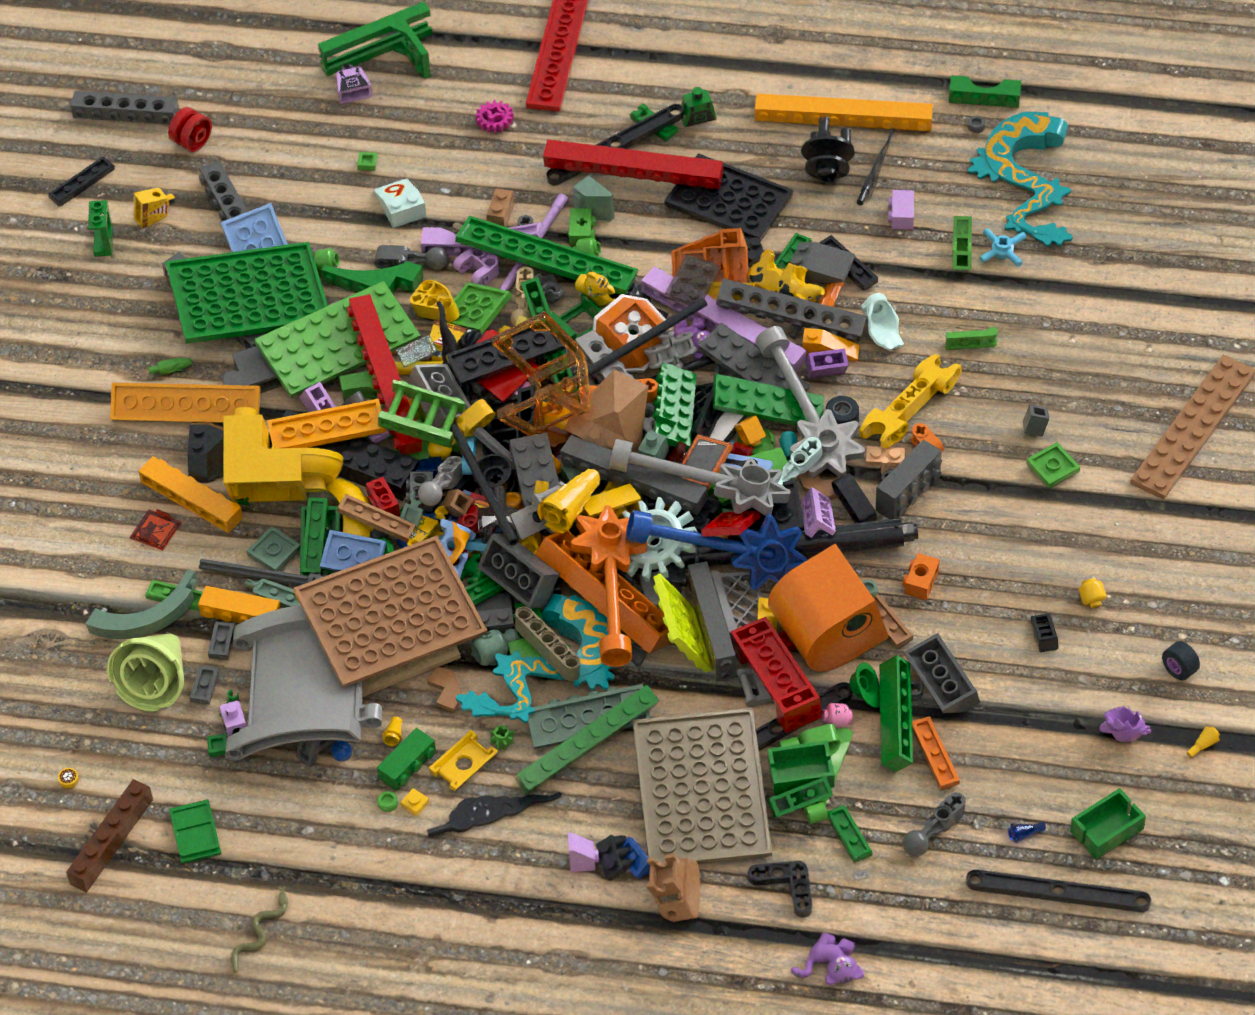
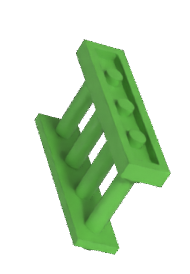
M393 380L392 389L396 394L389 411H380L378 426L450 448L453 442V433L449 430L456 413L465 412V401L458 397H450L410 385L405 381ZM403 395L414 398L409 412L404 418L395 415ZM421 401L432 404L424 423L413 420ZM439 406L450 409L444 425L440 429L431 426Z

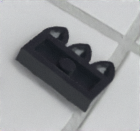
M611 834L595 844L605 878L608 880H612L626 872L634 862V859L631 858L624 859L630 851L629 847H621L627 836H613Z

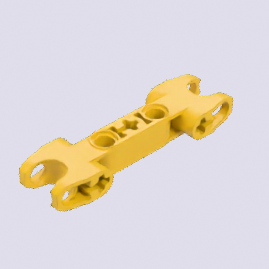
M937 354L923 360L914 370V381L884 411L874 408L867 415L859 429V437L865 439L873 434H882L880 447L884 449L899 442L908 431L909 425L907 421L937 391L947 394L955 386L962 373V366L953 364L948 368H939L941 356Z

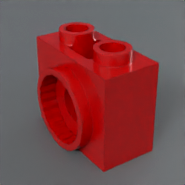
M384 477L366 483L368 495L366 497L370 505L400 517L399 503Z

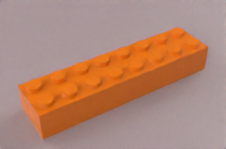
M569 531L565 533L556 532L545 537L535 555L557 571L559 577L565 580L572 589L580 593L587 602H590L601 614L607 617L604 566L598 571L593 572L591 570V555L572 552L570 549L571 541L576 537ZM617 573L621 630L630 639L638 643L642 650L649 654L669 645L670 640L667 635L669 629L663 621L664 612Z

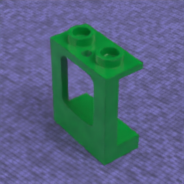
M107 200L89 201L88 230H94V257L112 256L113 224Z
M583 293L580 294L581 303L560 316L555 312L551 313L559 337L571 348L575 347V339L592 331L593 326L583 333L577 334L567 325V322L583 312L588 313L594 319V316L602 311L601 308L599 309L594 304L591 298H587Z

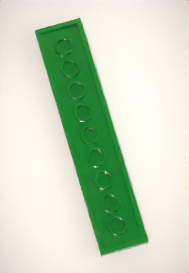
M470 215L455 238V242L574 280H577L581 274L587 275L588 272H595L596 274L603 275L609 284L613 286L617 294L626 295L638 275L637 268Z

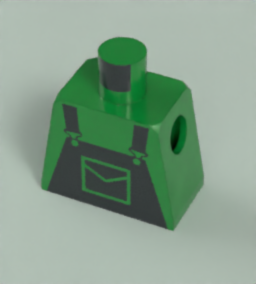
M695 87L692 89V93L683 96L681 106L683 107L684 117L681 120L684 127L717 120L714 106L707 90Z

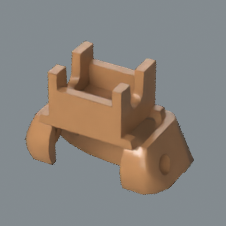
M674 853L664 855L665 861L661 863L654 857L648 858L650 880L646 884V888L655 897L654 901L658 904L660 914L665 919L673 922L697 918L700 906V872L697 861L689 858L678 859ZM677 894L679 900L663 903L660 897Z

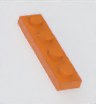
M930 716L913 721L912 730L940 790L959 785L960 779Z

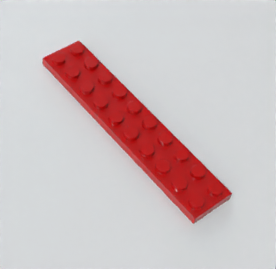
M589 0L552 1L526 100V108L561 111Z

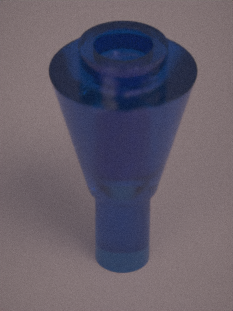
M1044 822L1033 825L1011 823L1010 828H1008V836L1015 843H1018L1035 832L1046 830V825Z

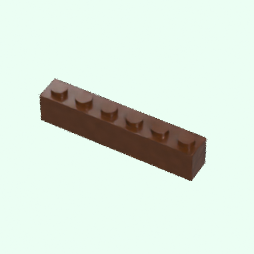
M134 779L130 782L66 871L71 886L86 893L89 891L153 801L150 786Z

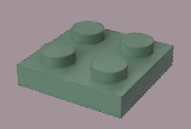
M271 526L246 552L249 557L269 570L279 571L300 551V544Z

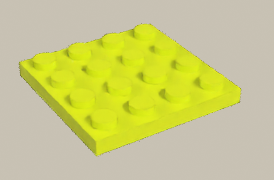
M661 574L654 576L655 585L653 587L660 598L658 604L664 612L663 621L669 629L667 635L672 644L675 643L679 651L684 652L698 669L701 668L704 672L713 671L694 606Z

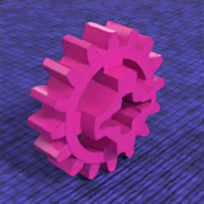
M493 100V103L486 101L487 105L481 104V109H477V126H481V130L487 129V133L491 130L494 131V134L497 133V130L503 132V128L509 129V124H513L514 112L508 103L503 105L502 101H499V103H496V100Z

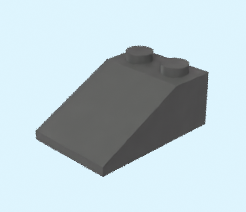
M800 242L790 263L808 269L805 274V284L843 283L853 263L855 254L817 242Z
M503 590L475 605L487 632L495 629L504 634L507 629H514L510 594L507 590Z

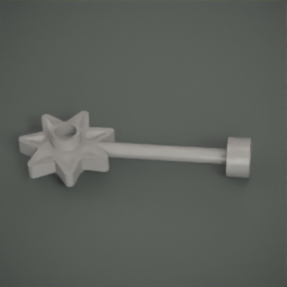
M779 326L765 329L756 337L755 342L763 357L775 358L808 422L804 420L797 422V430L802 440L790 447V456L806 439L816 437L821 442L823 454L808 470V476L815 478L827 468L839 478L846 475V461L862 459L865 456V448L853 440L858 432V422L851 421L837 424L830 409L825 410L820 419L784 352L789 347L790 342L783 329Z
M617 438L615 440L609 469L626 473L628 465L632 464L716 485L714 495L734 500V512L737 514L749 508H754L766 516L772 514L773 503H787L789 501L791 491L778 484L782 471L779 469L766 470L764 467L757 465L752 458H748L742 468L722 464L720 473L634 453L632 452L633 442Z

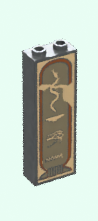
M705 561L688 565L689 591L716 682L736 678L735 652L708 563Z

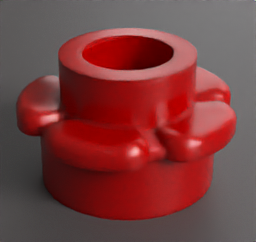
M467 513L462 518V526L475 531L478 528V520L480 518L476 514Z

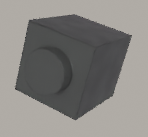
M1029 404L1023 419L1024 433L1043 437L1049 421L1047 407Z

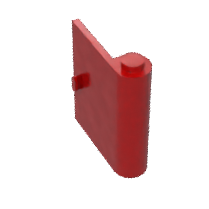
M493 329L488 330L475 344L500 334ZM532 361L477 382L504 403L526 381L530 383L537 381L543 369Z

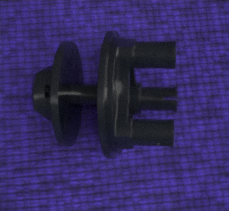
M825 116L824 121L822 117L818 118V131L810 133L811 138L802 145L801 154L808 160L805 163V171L808 175L819 179L823 184H832L849 173L850 165L848 161L854 157L855 148L851 143V129H841L840 137L831 136L829 131L830 118Z

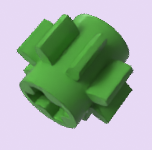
M497 725L495 730L490 731V744H495L497 750H507L510 744H514V731H509L508 725Z

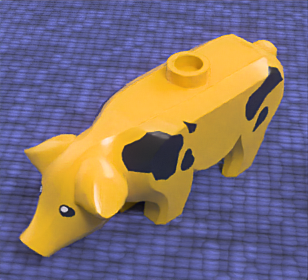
M770 249L762 252L760 261L754 264L748 273L750 282L755 283L756 287L812 302L817 301V296L824 295L823 287L815 284H805V274L808 269L803 266L789 263L785 269L777 268L774 263L775 252Z

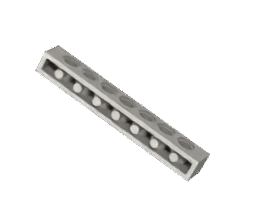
M595 330L575 339V351L587 367L613 352L611 348L606 346L603 337L598 335ZM618 360L593 374L600 383L614 369L634 379L631 374L627 373L623 363ZM653 402L646 403L642 432L643 439L648 431H653L654 418H652V414L655 409Z

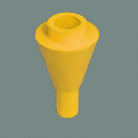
M1205 726L1195 745L1186 752L1187 755L1193 758L1200 750H1204L1219 742V732L1214 727Z

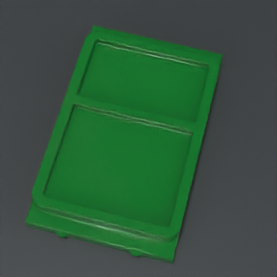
M209 799L169 809L181 864L222 854Z

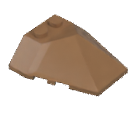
M614 369L572 412L564 430L612 451L616 438L633 442L632 452H637L641 445L649 386Z

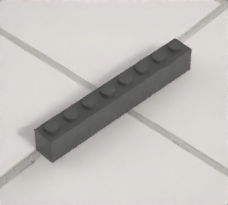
M573 435L569 437L560 450L561 463L568 467L576 468L582 472H585L587 469H594L599 473L602 480L615 483L617 486L630 483L637 493L648 496L653 500L661 497L664 503L672 506L677 501L683 511H689L694 515L699 514L708 499L706 486L677 475L632 464L628 465L626 473L609 469L612 450Z

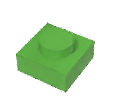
M360 152L357 163L358 170L375 171L378 159L377 153Z

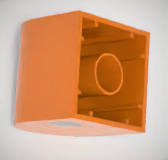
M836 544L789 571L776 583L769 595V609L809 668L814 671H829L841 667L889 638L875 599Z

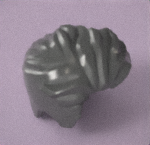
M540 274L534 276V278H539L547 302L555 303L564 295V289L558 285L557 279L553 274H549L546 277Z

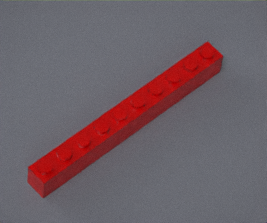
M547 139L543 154L544 167L551 169L557 168L568 171L613 175L622 178L653 180L655 182L700 186L709 189H720L723 176V161L550 139Z
M371 295L349 298V306L346 307L348 317L352 318V330L357 332V344L363 349L361 350L362 358L364 361H367L368 375H372V386L378 392L377 399H379L380 405L382 404L383 406L382 411L388 412L396 394L393 392L392 382L393 380L401 381ZM403 395L395 415L404 418L409 412L410 404L407 396ZM388 429L389 434L393 435L394 449H398V452L407 455L422 451V439Z

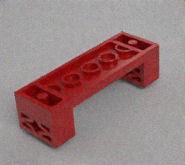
M767 617L731 631L735 656L741 665L748 662L776 705L777 720L786 733L822 718L819 695Z

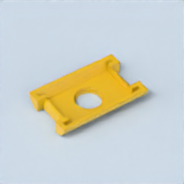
M470 730L429 767V770L434 777L441 776L450 783V789L456 791L495 756L498 750L492 746L488 750L477 742V734ZM467 758L471 760L472 766L467 770H460L456 766L457 761Z

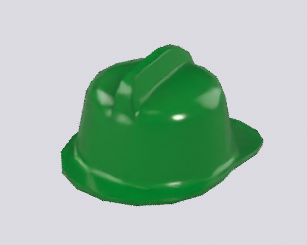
M860 663L856 668V672L850 677V688L858 698L864 699L870 706L878 708L880 707V685L877 674L870 664Z

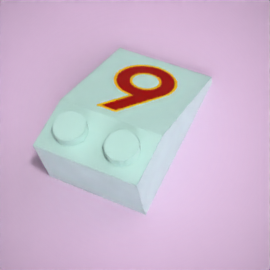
M407 178L374 189V193L393 228L426 217L425 202L419 191Z

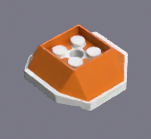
M621 294L594 316L593 330L603 337L608 348L615 351L666 319L648 299ZM633 329L637 334L631 335L628 331ZM656 336L618 359V361L623 363L627 373H644L650 364L644 350L662 343L661 339Z

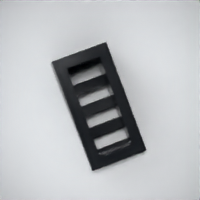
M1050 613L1030 616L1039 652L1057 650L1059 648L1058 636Z

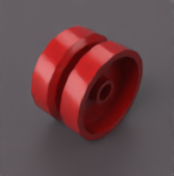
M184 107L172 118L168 129V137L172 142L181 145L184 149L196 152L208 141L212 132V121L207 116L199 114L193 108Z

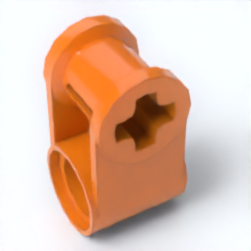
M922 423L913 426L911 443L914 447L924 439L942 452L944 451L942 442L931 432L928 426Z

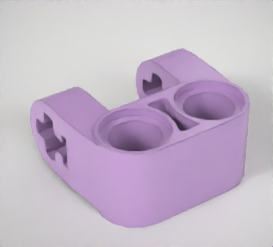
M473 247L459 255L453 262V267L460 273H464L472 267L477 270L471 277V283L485 286L499 275L498 258L492 253Z

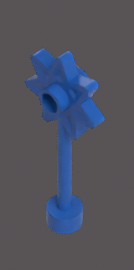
M632 510L627 524V541L645 544L650 535L738 553L731 559V563L734 567L750 569L749 585L753 590H757L770 578L777 583L789 572V569L796 568L807 561L804 555L794 549L802 535L800 528L792 527L780 531L775 518L771 514L766 515L759 532L749 529L742 532L740 537L743 542L716 536L702 537L701 533L651 523V513Z

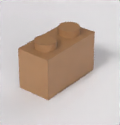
M495 189L486 214L487 221L507 227L514 208L513 191Z

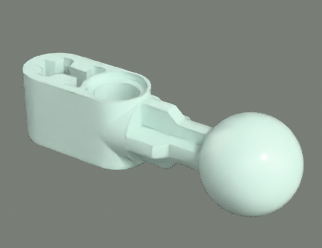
M810 437L806 439L792 453L791 459L783 467L778 484L783 486V482L795 479L799 474L807 472L822 457V446L818 438ZM798 460H804L801 464L796 463Z

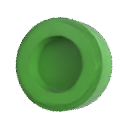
M385 791L378 796V806L382 811L391 812L397 808L398 798L394 792Z

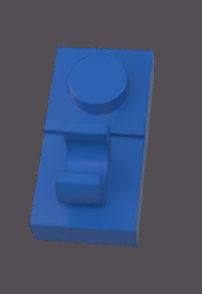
M628 836L621 846L630 848L628 855L624 859H634L629 869L635 877L641 879L644 874L650 875V865L647 863L648 857L637 842Z

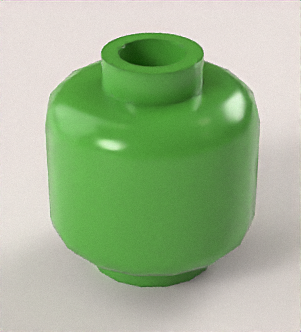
M592 237L578 239L576 246H573L574 249L589 254L601 255L600 243Z
M331 248L320 249L314 253V260L319 273H322L321 270L324 265L337 268L340 264L338 253Z

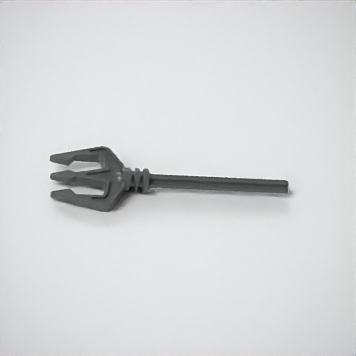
M200 559L199 569L258 579L264 578L270 581L294 585H303L328 576L327 574L322 576L320 573L316 575L314 572L305 576L207 559Z

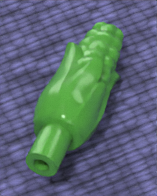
M180 356L174 359L162 360L156 366L148 367L150 374L159 373L167 375L182 371V369L191 366L193 361L191 358L183 359Z

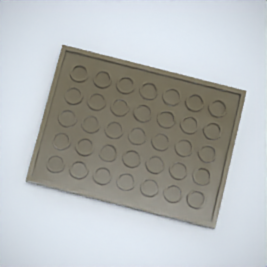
M753 708L633 720L648 858L654 857L661 863L665 861L664 855L674 853L678 859L689 858L696 860L698 864L772 856Z

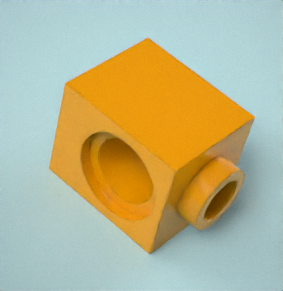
M757 416L749 417L734 425L742 443L745 445L756 446L762 442V438L766 437Z

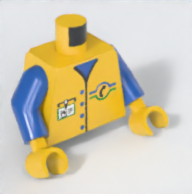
M440 506L433 513H423L419 527H415L407 543L396 539L399 548L402 549L435 537L437 531L440 532L439 520L445 519L444 515L449 513L446 508Z

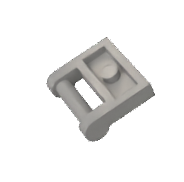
M740 668L736 671L737 678L741 681L746 696L745 702L748 707L774 702L752 668ZM753 677L758 696L753 695L748 678Z

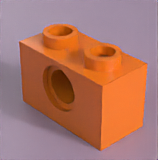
M917 553L915 560L912 559L910 562L909 575L905 574L902 585L905 586L906 595L923 600L928 599L939 573L940 559Z

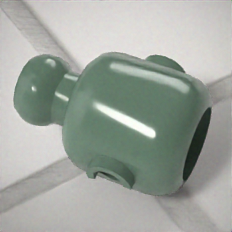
M513 628L507 629L504 634L495 629L490 630L486 635L472 640V654L480 665L494 666L497 664L495 655L498 653L508 655V643L520 639V636Z

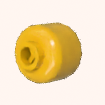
M1096 578L1082 581V585L1079 587V594L1083 605L1090 606L1091 608L1102 606V602L1107 598L1102 581Z

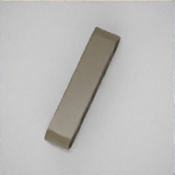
M518 608L515 611V629L565 680H577L580 677V658L530 608Z

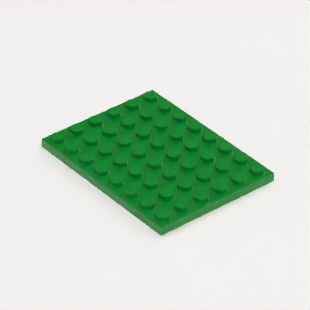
M309 242L165 261L185 344L271 332L328 306Z

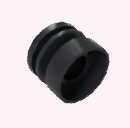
M490 454L477 461L499 502H502V498L506 493L518 491L515 473L510 461L505 456ZM473 475L474 481H475V483H476V485H477V487H478V490H479L480 495L484 496L483 492L481 491V489H480V487H479V485H478V483H477V481H476V479H475V477H474V475Z

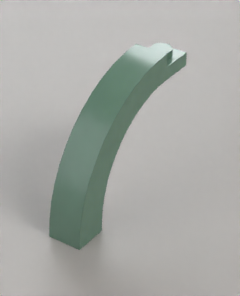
M188 569L175 590L165 600L150 609L132 614H113L95 608L86 622L89 633L111 639H131L146 636L167 627L182 616L194 602L195 597L192 591L198 585L195 571Z

